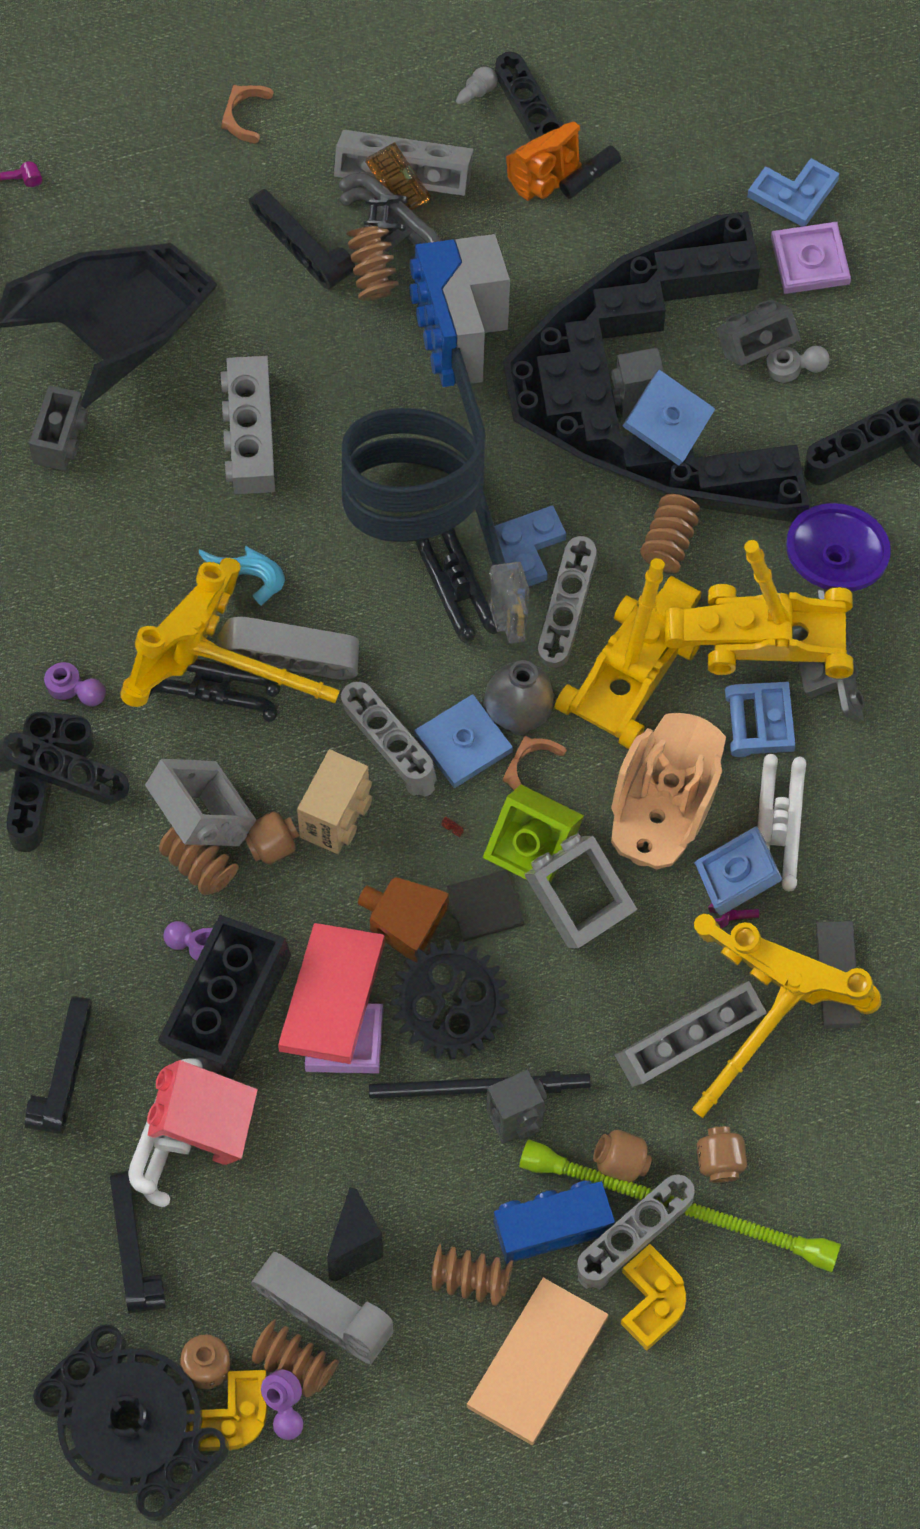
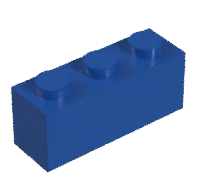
M590 1180L581 1181L572 1185L571 1190L560 1193H556L554 1190L545 1191L535 1196V1200L520 1203V1201L514 1200L499 1206V1210L494 1211L493 1223L506 1264L510 1260L515 1262L594 1240L604 1234L615 1224L602 1181L593 1184Z

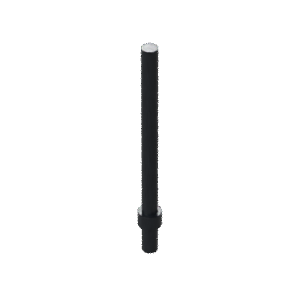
M547 1071L545 1075L531 1076L533 1080L539 1079L546 1094L561 1093V1089L591 1088L590 1073L560 1075V1071ZM509 1077L369 1084V1099L487 1093V1087Z

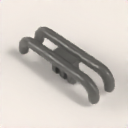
M352 173L339 182V188L344 192L340 196V202L345 206L352 204L356 200H372V197H377V200H380V195H394L376 178L366 173ZM401 201L393 203V206L389 207L388 222L403 224L406 228L405 231H400L399 229L397 231H389L388 234L380 237L381 241L391 242L392 246L385 249L386 251H390L404 238H408L414 245L441 241L436 232ZM377 206L379 213L376 215V220H383L384 206Z

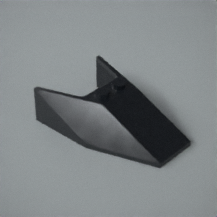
M172 243L80 252L6 283L0 301V328L60 322L66 325L96 352L103 361L94 364L80 404L86 409L165 345L215 290L217 283Z

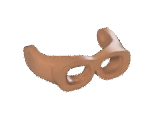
M233 85L221 129L228 130L240 140L253 144L258 143L260 135L241 128L232 115V109L248 97L257 96L271 99L274 93L273 90L264 86Z
M525 736L502 781L509 784L513 790L521 785L517 774V764L530 752L542 749L559 756H564L567 750L564 746L554 741Z

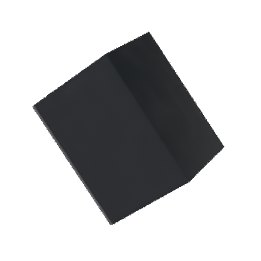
M349 1187L327 1256L329 1280L338 1281L383 1258L382 1233L358 1190Z

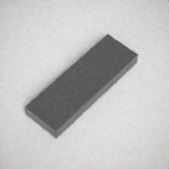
M853 921L817 922L818 961L844 972L856 968ZM821 1001L823 1029L860 1028V1012L854 1006L834 1001Z

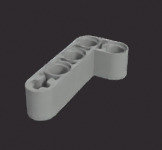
M233 617L226 621L217 636V646L282 670L285 668L287 671L341 680L355 678L358 674L359 640L351 635L249 617Z
M277 1252L271 1254L251 1282V1285L264 1297L367 1364L373 1363L393 1334V1321L380 1308L369 1302H365L362 1307Z

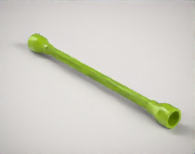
M529 1139L526 1142L519 1163V1168L534 1173H555L561 1176L567 1173V1176L571 1175L572 1178L576 1176V1179L580 1178L581 1181H584V1179L585 1181L590 1180L592 1184L593 1182L602 1181L604 1188L608 1187V1190L612 1188L614 1192L617 1190V1193L621 1192L623 1195L626 1193V1196L630 1195L632 1198L635 1196V1199L639 1198V1200L644 1199L653 1191L651 1188L647 1189L646 1186H638L637 1183H628V1181L624 1182L623 1180L605 1176L600 1171L597 1172L595 1169L592 1171V1168L588 1169L586 1166L583 1168V1165L579 1166L577 1163L574 1165V1162L570 1163L567 1158L557 1155L548 1146ZM671 1195L670 1198L664 1203L661 1202L660 1197H658L656 1200H658L660 1203L663 1204L664 1207H667L668 1209V1204L675 1198L673 1195ZM696 1203L691 1204L684 1212L686 1216H694L695 1219L698 1218L699 1220L703 1219L704 1222L708 1221L709 1224L712 1222L713 1225L717 1224L718 1227L721 1225L722 1228L726 1227L727 1230L731 1228L730 1230H735L736 1233L740 1231V1234L744 1233L745 1236L749 1234V1237L753 1236L754 1239H763V1242L767 1241L769 1244L772 1242V1245L776 1244L778 1247L781 1245V1248L785 1247L787 1250L790 1248L793 1254L802 1256L814 1267L833 1272L841 1244L825 1238L807 1239L801 1236L793 1238L792 1235H783V1232L779 1233L777 1230L774 1232V1229L770 1231L768 1227L765 1229V1226L761 1227L759 1224L756 1226V1223L751 1224L750 1221L747 1223V1220L742 1221L741 1218L738 1220L737 1217L733 1218L732 1215H724L723 1212L719 1213L718 1210L715 1212L714 1209L710 1210L709 1207L706 1209L705 1206L701 1207L700 1204L697 1206Z

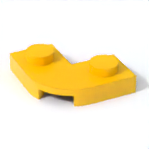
M651 1244L644 1248L622 1270V1273L646 1298L621 1319V1325L646 1351L678 1323L686 1305V1292L682 1277Z
M266 1370L228 1371V1409L201 1410V1429L211 1427L219 1430L228 1441L229 1450L247 1446L260 1435L265 1426L267 1404L261 1394V1385L267 1377ZM190 1410V1414H195L194 1410ZM194 1425L190 1426V1431H193ZM212 1436L207 1437L202 1441L200 1451H219L220 1440Z

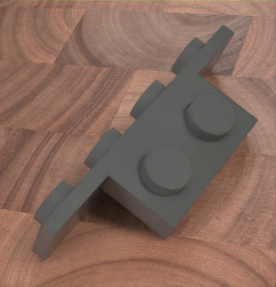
M817 589L819 599H824L827 589ZM803 627L792 631L793 638L799 641L806 639L808 636V632ZM846 628L847 654L850 655L848 646L851 645V637ZM854 660L853 674L842 679L828 677L825 674V662H799L806 695L812 698L838 688L844 715L856 723L864 721L862 709L865 707V702L860 690L857 689L855 677L858 676V669Z

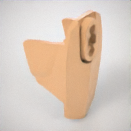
M668 713L664 715L654 732L647 728L644 733L637 736L633 741L620 768L611 806L614 814L611 843L620 856L631 859L636 865L649 866L657 870L672 866L683 854L689 843L695 839L708 814L722 774L721 758L726 736L708 720L692 714ZM651 818H659L662 822L654 823L651 821ZM644 842L649 843L648 853H642L638 850V848L643 847Z

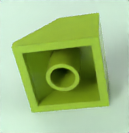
M521 784L507 796L482 858L526 879L524 874L533 868L531 862L546 853H550L553 856L562 850L560 844L577 834L584 815ZM558 869L546 877L549 883H551Z

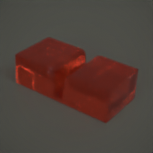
M446 816L442 820V826L449 831L452 829V833L459 838L464 833V828Z

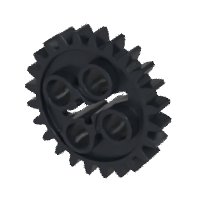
M449 940L443 941L441 951L432 942L428 945L429 955H426L421 949L416 950L415 956L418 962L408 958L405 959L404 964L409 971H397L395 973L396 977L402 981V985H392L390 990L399 994V998L390 1001L389 1005L400 1007V1012L395 1014L392 1020H403L405 1023L399 1029V1034L410 1031L412 1036L408 1044L412 1045L417 1041H421L420 1053L422 1054L426 1053L430 1047H433L436 1059L441 1057L444 1050H447L449 1059L454 1060L457 1055V1049H460L464 1057H468L471 1055V1044L478 1051L483 1050L484 1046L481 1038L493 1041L495 1036L490 1028H503L504 1025L496 1017L497 1015L508 1013L507 1009L499 1006V1002L508 999L509 995L499 993L498 990L499 987L507 982L506 980H495L494 978L500 967L496 966L489 969L486 966L491 957L489 954L480 960L476 958L478 953L477 946L473 947L468 953L464 952L465 946L463 941H460L455 950H452ZM435 966H443L449 971L450 979L447 985L438 984L433 979L432 972ZM464 971L465 977L453 996V1000L457 1002V1005H452L446 1010L439 1029H434L433 1024L446 1001L441 995H446L452 991L459 972ZM468 983H476L482 989V997L478 1002L467 998L465 987ZM419 998H425L432 1002L434 1011L431 1017L425 1018L418 1014L416 1003ZM452 1015H459L465 1020L466 1029L463 1034L458 1035L450 1030L449 1019Z

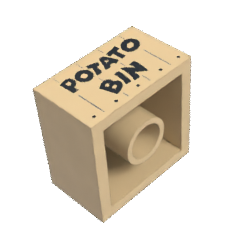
M328 750L297 808L300 838L336 854H339L344 844L349 845L357 829V826L354 824L359 814L364 816L367 813L373 798L369 794L372 781L369 780L367 765L333 750Z

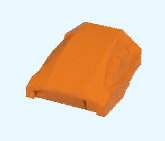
M576 122L564 124L560 128L528 142L506 156L508 179L518 195L527 201L534 196L545 199L554 189L559 188V182L582 166V163L579 162V124Z

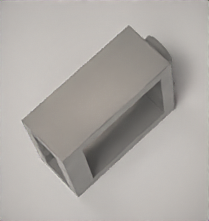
M161 759L145 784L185 845L240 846L256 821L216 761ZM191 796L200 797L211 815H203Z
M578 833L564 840L560 844L562 850L553 856L550 853H546L532 861L531 866L533 868L524 874L568 948H580L637 910L594 836L581 837ZM586 851L613 896L614 901L575 926L546 877Z

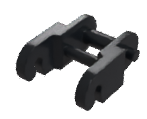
M380 195V200H377V197H372V200H366V204L370 206L369 220L364 221V225L386 228L389 231H397V229L405 231V225L388 222V209L393 206V203H399V201L408 203V197ZM377 206H384L383 220H376Z

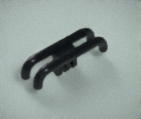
M452 528L442 533L450 553L444 558V571H442L429 538L416 540L419 553L458 638L463 643L469 644L475 637L474 629L467 625L457 603L468 598L471 599L485 630L490 634L498 633L501 622L497 617L493 616L461 547L455 529Z
M197 659L186 670L196 673L191 683L164 679L151 689L149 695L150 697L153 693L162 692L185 696L193 700L201 699L203 702L208 703L211 701L219 705L227 704L263 712V719L267 722H272L277 717V707L274 703L263 697L230 691L231 680L266 687V693L271 697L279 694L280 685L277 682L227 664Z

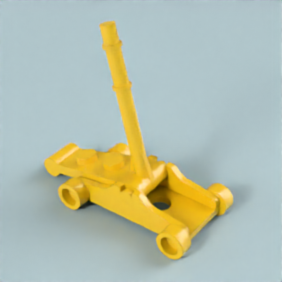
M755 540L746 542L744 549L746 551V559L754 571V579L762 591L761 595L736 597L735 587L728 584H716L708 590L709 606L690 609L674 607L665 611V645L675 649L682 648L685 645H714V651L708 654V671L713 674L728 675L735 672L736 660L825 662V674L828 677L842 679L853 674V657L848 655L846 650V612L850 611L853 607L852 592L846 588H832L825 592L824 599L808 598L797 592H789V595L778 593L772 580V572L766 565L764 552ZM801 626L805 628L808 632L807 638L802 641L792 639V627Z
M224 558L221 560L220 565L215 562H205L200 565L196 576L197 586L158 627L144 626L139 629L135 639L137 655L131 676L123 682L120 697L124 703L132 707L145 705L153 687L168 677L182 676L186 672L187 667L194 664L198 656L216 660L277 682L280 686L285 685L313 695L316 699L321 698L332 703H336L340 690L324 685V682L320 681L318 683L288 672L285 668L282 670L224 649L206 639L208 635L213 636L220 620V617L216 615L218 612L224 614L234 591L241 567L237 560Z
M655 558L650 562L649 570L645 574L646 581L639 600L637 601L626 595L620 602L615 612L614 620L622 625L610 637L608 644L598 655L581 688L577 689L567 684L559 694L554 706L556 710L565 715H569L572 712L619 738L618 743L627 749H630L635 738L644 732L645 726L635 721V719L676 656L680 655L691 661L701 646L685 645L682 648L675 649L665 645V611L674 607L682 609L695 608L702 592L670 576L657 594L659 584L663 580L665 566L664 561L659 558ZM622 679L629 683L630 691L624 695H616L610 689L611 683L615 680Z
M699 915L694 921V928L704 941H715L723 947L720 952L723 956L736 965L743 961L747 966L753 968L750 972L753 977L766 986L772 982L780 987V990L771 1010L732 1059L727 1061L728 1064L706 1092H702V1097L692 1110L701 1118H704L711 1107L718 1103L717 1100L738 1073H742V1068L780 1020L800 1000H805L806 1003L811 1005L821 1001L839 1002L854 1006L862 1014H872L877 1011L881 1006V994L873 985V980L869 973L860 968L844 972L761 938L759 931L751 923H739L733 928L731 935L720 929V926L711 915Z

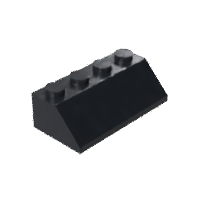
M219 915L158 1039L159 1044L181 1059H198L202 1062L203 1069L233 1079L291 958L286 938Z

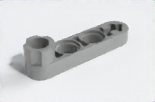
M585 536L572 538L565 547L538 644L539 657L543 664L550 668L563 666L570 657L593 571L597 567L596 546L590 538ZM585 552L590 556H583L580 566L576 565L577 553ZM568 578H577L582 582L581 590L575 594L565 592L562 585ZM560 610L570 611L573 614V620L567 626H559L553 621L555 613ZM554 633L561 635L559 647L563 653H557L555 658H551L546 648L553 647L555 641Z
M352 682L343 688L341 700L345 712L404 780L408 792L413 796L422 795L426 797L435 791L434 784L437 778L431 757L371 687L363 682ZM357 696L359 699H364L367 708L364 712L358 701H352L353 697ZM375 717L387 719L386 725L380 729H373L368 726L369 722ZM396 740H402L408 744L401 752L395 753L388 749L389 745Z
M679 1174L668 1177L586 1248L579 1256L577 1262L580 1284L586 1289L594 1287L600 1290L605 1287L609 1282V1278L682 1215L693 1203L695 1190L691 1180ZM673 1186L677 1190L684 1187L685 1199L683 1201L678 1197L673 1199L668 1204V1210L672 1211L668 1214L662 1203L670 1198V1187ZM660 1197L662 1203H660L656 1199ZM655 1209L660 1214V1222L653 1227L643 1225L639 1220V1214L643 1210ZM618 1233L628 1234L633 1240L632 1247L627 1251L616 1250L611 1244L614 1235ZM602 1246H605L609 1256L616 1260L614 1263L611 1262L610 1257L606 1258L604 1256V1250L600 1249ZM591 1263L601 1265L602 1272L600 1274L596 1271L587 1273V1266Z

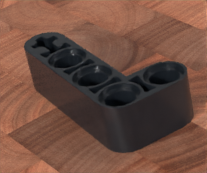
M914 398L901 399L813 443L806 452L804 464L805 478L812 484L824 485L899 447H902L910 460L920 467V401ZM907 417L913 419L914 421L908 422L903 420L902 418ZM874 432H881V433H883L885 436H877V435H874L873 433H874ZM843 447H852V448H855L856 450H855V451H848V450L844 449Z
M42 711L31 714L24 723L23 734L77 755L87 757L94 748L91 725L82 716ZM40 730H47V731H49V733H48L46 736H43V737L34 736V734H35L37 731H40ZM74 734L84 735V737L78 741H72L69 739ZM33 749L32 751H30L29 753H27L26 755L31 756V754L33 753L34 749ZM42 753L39 757V762L44 763L42 769L49 772L53 771L55 768L54 759L49 754ZM16 770L6 827L12 846L17 851L30 852L35 850L42 840L52 784ZM28 794L38 796L31 802L22 800ZM24 818H25V819H28L29 827L26 828V829H25V832L23 833V831H24V825H25Z

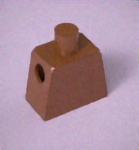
M395 877L390 881L384 893L366 885L359 896L357 904L373 912L370 917V931L372 933L385 935V943L408 959L418 962L415 951L421 949L424 952L449 908V893Z

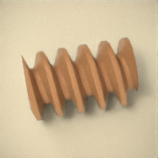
M377 226L363 227L346 233L348 236L354 237L348 242L349 248L357 250L352 253L351 260L352 262L360 263L353 268L354 275L361 276L356 281V286L364 290L358 295L359 300L368 301L385 298L391 295V289L399 286L398 281L388 280V277L397 271L396 268L386 267V263L394 259L393 255L383 254V250L392 246L391 242L381 241L380 237L389 233V230L386 228H378Z
M667 494L660 499L659 508L655 512L654 520L649 528L650 531L647 532L645 543L640 551L643 559L648 564H650L651 560L659 558L665 563L663 572H679L681 567L679 562L684 560L685 557L683 550L688 549L690 544L688 539L693 537L694 534L692 527L697 526L699 521L695 513L700 511V506L693 500L678 494Z
M172 827L160 842V853L165 857H169V862L173 866H179V872L184 876H188V880L192 885H198V890L201 894L209 895L222 890L236 875L239 866L234 863L226 868L225 865L229 860L227 854L215 858L219 851V846L212 845L207 849L205 848L207 845H185Z
M440 1243L431 1274L433 1291L438 1292L443 1284L446 1283L448 1295H454L458 1287L461 1286L463 1298H469L473 1290H476L477 1302H483L488 1293H490L492 1305L497 1306L506 1295L512 1273L513 1260H510L505 1269H501L500 1257H495L491 1265L487 1266L484 1253L480 1254L476 1262H472L470 1250H466L461 1259H458L456 1247L452 1246L448 1253L443 1255Z
M274 1319L259 1336L253 1350L252 1362L260 1364L265 1361L264 1368L267 1372H273L277 1368L278 1370L290 1371L297 1377L301 1386L303 1385L302 1395L305 1397H310L316 1392H320L335 1372L339 1360L334 1359L331 1363L325 1365L324 1361L327 1352L323 1350L313 1357L311 1355L314 1347L312 1342L301 1349L299 1344L302 1336L297 1334L289 1341L286 1339L289 1327L284 1326L278 1332L274 1331L277 1320Z

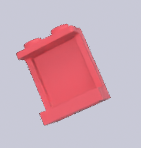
M182 1060L164 1067L156 1079L155 1086L158 1089L156 1101L151 1106L147 1116V1123L150 1124L147 1135L152 1138L162 1135L214 1153L212 1161L222 1165L242 1159L258 1089Z

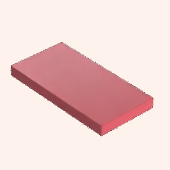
M314 923L279 1040V1052L351 1064L384 948L385 935Z

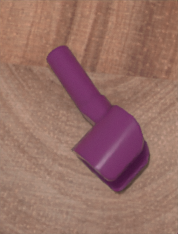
M31 161L23 163L20 169L15 171L0 172V181L23 178L24 184L27 187H36L42 183L40 171H38L37 165Z
M711 903L708 906L709 912L717 913ZM734 909L723 914L721 918L714 919L720 926V929H722L732 920L759 918V909Z

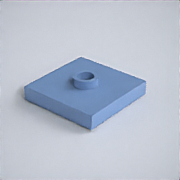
M658 370L629 414L623 427L674 463L680 465L690 452L715 408L664 372Z
M473 694L414 730L415 737L453 788L458 787L513 752V746Z
M757 826L695 861L713 907L719 916L783 880L764 837Z

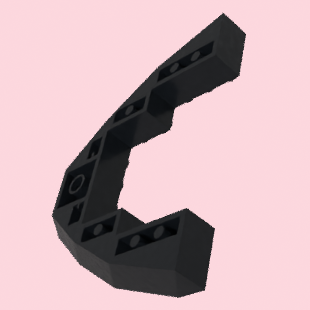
M748 211L712 216L623 255L557 304L503 360L513 421L589 464L662 494L685 496L696 502L700 508L793 522L799 514L809 510L810 504L797 444L697 458L694 456L692 447L683 463L677 465L636 435L622 437L620 435L603 339L664 331L666 312L664 301L757 290L760 265Z

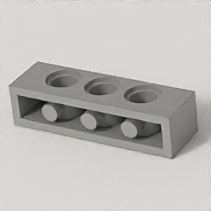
M350 130L342 131L336 145L334 177L344 178L352 173L361 172L373 176L382 184H387L382 177L384 173L373 159V156L388 147H392L401 162L407 163L417 178L414 181L420 189L465 196L471 179L474 149Z
M268 356L227 358V371H221L222 392H228L229 401H222L223 422L230 421V431H223L225 452L231 451L232 460L225 461L226 482L233 481L234 494L275 492ZM244 393H250V394H252V395L249 396V397H241V396H240L241 394H244ZM244 423H252V424H254V425L251 426V427H242V426H241V425L244 424ZM245 453H254V454H256V455H254L253 457H244V456H242V455H244Z
M747 981L615 1054V1057L631 1086L634 1087L663 1073L767 1014L750 981Z

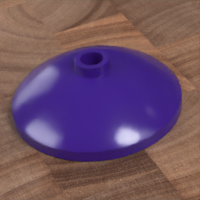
M821 504L803 511L792 522L786 539L787 555L794 569L810 583L827 590L841 587L850 591H856L872 585L885 572L891 554L889 538L880 523L868 513L845 504Z

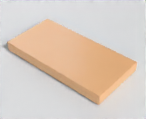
M543 1277L468 1401L467 1408L533 1446L606 1323L609 1314Z

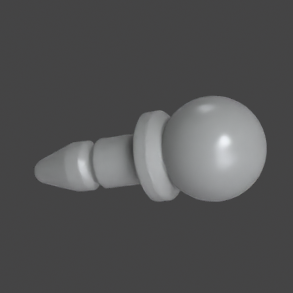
M486 66L476 69L473 75L467 79L466 87L459 92L456 103H467L474 97H482L487 92L492 91L498 82L496 72Z

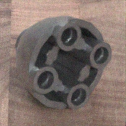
M521 660L509 663L496 671L487 684L483 706L496 724L510 730L515 735H524L529 730H534L547 721L552 714L554 693L550 679L533 663Z

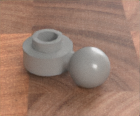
M817 345L809 347L802 355H799L795 349L785 346L769 353L767 369L772 379L785 383L796 379L801 372V368H806L814 373L825 370L829 364L830 357L825 348ZM782 359H788V360H789V361L786 362V363H779V362H778L779 360H782Z

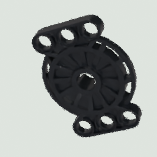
M109 1324L99 1325L37 1385L33 1394L34 1403L45 1415L58 1416L57 1425L60 1445L65 1458L78 1475L91 1485L108 1492L122 1494L137 1493L136 1506L140 1513L148 1520L160 1521L169 1516L224 1461L229 1450L228 1441L216 1428L207 1427L201 1429V1401L193 1382L179 1365L168 1357L151 1350L125 1349V1338L118 1328ZM105 1334H113L117 1337L116 1347L111 1352H100L97 1347L98 1340ZM127 1357V1362L122 1363L123 1358ZM137 1357L151 1358L159 1361V1363L155 1367L148 1363L138 1362ZM77 1361H86L90 1367L88 1375L81 1380L72 1379L70 1376L72 1365ZM168 1367L176 1371L185 1382L178 1386L173 1378L167 1374ZM50 1388H58L62 1392L61 1401L54 1407H46L42 1401L44 1393ZM189 1392L193 1399L195 1414H190V1407L186 1400ZM132 1409L140 1411L138 1423L141 1428L137 1432L133 1428L127 1430L118 1429L119 1418L124 1412ZM72 1413L71 1417L66 1418V1414ZM194 1425L193 1431H190V1426ZM65 1428L71 1429L72 1439L75 1447L71 1450L66 1441ZM207 1437H216L220 1440L219 1451L209 1457L200 1453L202 1441ZM83 1458L94 1470L91 1476L80 1468L75 1461L76 1459ZM182 1464L191 1466L193 1471L191 1479L185 1484H176L172 1478L174 1469ZM106 1477L113 1481L123 1482V1485H110L101 1480ZM153 1492L162 1493L165 1498L163 1507L156 1512L147 1511L144 1505L146 1497Z

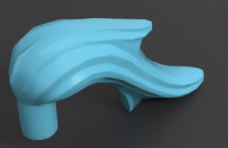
M245 546L246 555L232 559L240 563L239 575L257 576L264 582V585L252 595L262 606L269 598L282 589L285 576L277 563ZM199 549V554L205 562H215L220 565L221 560L224 559V557L214 556Z

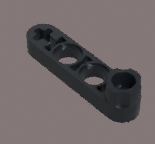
M505 52L499 55L495 63L498 82L530 141L564 125L562 121H557L521 55L515 52ZM509 65L510 68H515L516 79L513 80L511 71L508 68L504 69L505 66ZM526 88L533 94L527 99H520L515 95V92L518 89ZM536 113L546 117V119L541 121V124H534L528 118Z
M266 189L260 190L249 198V204L260 221L325 289L332 288L354 272L355 263L352 262L350 254L343 247L337 246L329 253H326Z
M10 733L0 740V771L8 772L14 769L109 805L122 800L129 792L128 778L117 769L23 733ZM34 749V751H33V753L31 754V756L26 755L27 753H29L30 751H32V750ZM42 753L49 754L54 759L55 768L53 771H45L40 766L39 757ZM73 766H80L86 771L87 780L84 784L77 783L72 778L71 770ZM112 780L113 787L118 790L110 794V787L101 783ZM95 781L100 782L99 784H97L96 786H94V787L92 788V786L94 785Z
M72 996L48 1098L31 1095L25 1113V1128L63 1134L92 1009L91 999Z
M129 1171L110 1173L128 1314L166 1308L162 1275L143 1277L132 1188L128 1176Z

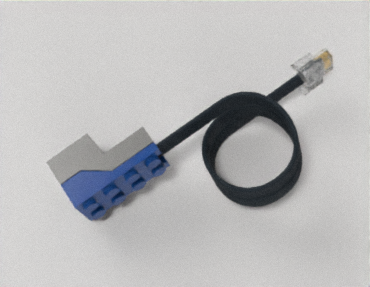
M495 234L455 239V241L453 239L415 244V259H410L412 279H415V284H410L409 286L412 304L418 305L416 309L418 325L425 328L423 337L426 351H432L430 357L433 374H439L442 387L454 386V383L458 385L473 436L452 419L421 409H384L359 418L347 429L342 441V504L348 519L361 532L376 539L393 542L416 541L442 534L463 522L476 509L493 565L490 567L491 600H489V607L496 630L498 632L505 631L509 644L525 642L524 628L527 627L529 586L521 562L505 563L483 491L485 428L471 383L483 382L485 333L508 330L510 278ZM388 434H416L445 442L457 449L464 457L444 445L428 440L406 437L381 439L368 443L356 451L354 450L362 443L375 437ZM415 463L439 469L449 475L422 485L393 487L372 482L363 477L361 473L384 464ZM466 491L458 499L440 509L413 516L382 515L365 508L357 501L358 499L371 508L386 512H416L447 503Z

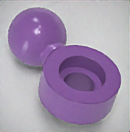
M61 662L54 664L45 673L44 682L46 688L55 699L66 700L78 694L79 700L84 705L93 707L101 704L105 698L106 690L102 682L93 678L81 681L77 668L70 663ZM61 676H66L62 680H57V678Z
M174 921L165 928L163 938L166 945L174 950H182L188 946L190 956L198 960L213 928H202L192 933L191 928L186 923Z
M279 1369L263 1380L261 1394L266 1404L278 1411L273 1420V1429L276 1435L284 1440H292L298 1437L303 1429V1419L292 1407L300 1400L302 1388L299 1380L293 1373Z

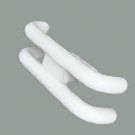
M768 754L763 761L757 828L762 833L769 851L770 845L784 846L782 887L785 891L789 892L793 891L797 885L796 877L806 760L803 757H796L793 760L789 797H778L775 799L774 804L778 758L774 754Z
M189 1058L182 1060L200 1068L203 1067L202 1062L198 1059ZM146 1122L130 1164L129 1181L133 1188L143 1193L150 1203L159 1207H165L170 1203V1197L167 1193L160 1192L157 1184L169 1152L189 1154L191 1145L164 1135L157 1138L149 1137L147 1134L150 1124ZM153 1146H154V1147H155V1150H154V1153H153V1155H152V1158H151V1160H150L149 1166H148L147 1171H146L145 1176H144V1175H143L144 1168H145L146 1163H147V1161H148V1158H149V1155H150V1153H151V1150H152V1148H153Z

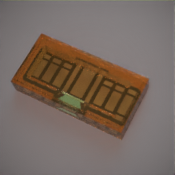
M395 142L367 157L365 163L376 179L394 195L408 197V203L404 204L411 211L430 200L431 195Z

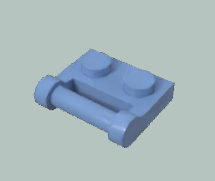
M789 682L735 684L725 688L726 701L730 702L733 741L730 743L732 756L746 757L750 754L795 751ZM754 699L757 738H747L744 700Z

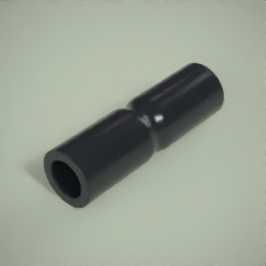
M611 145L591 158L586 165L579 167L559 182V188L562 193L569 199L573 198L593 183L594 179L601 177L621 162L619 152Z

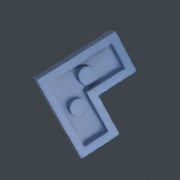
M812 158L795 181L765 166L748 189L747 197L803 227L808 224L838 182L839 173Z
M553 505L494 526L515 591L546 581L547 572L537 550L566 540V532Z

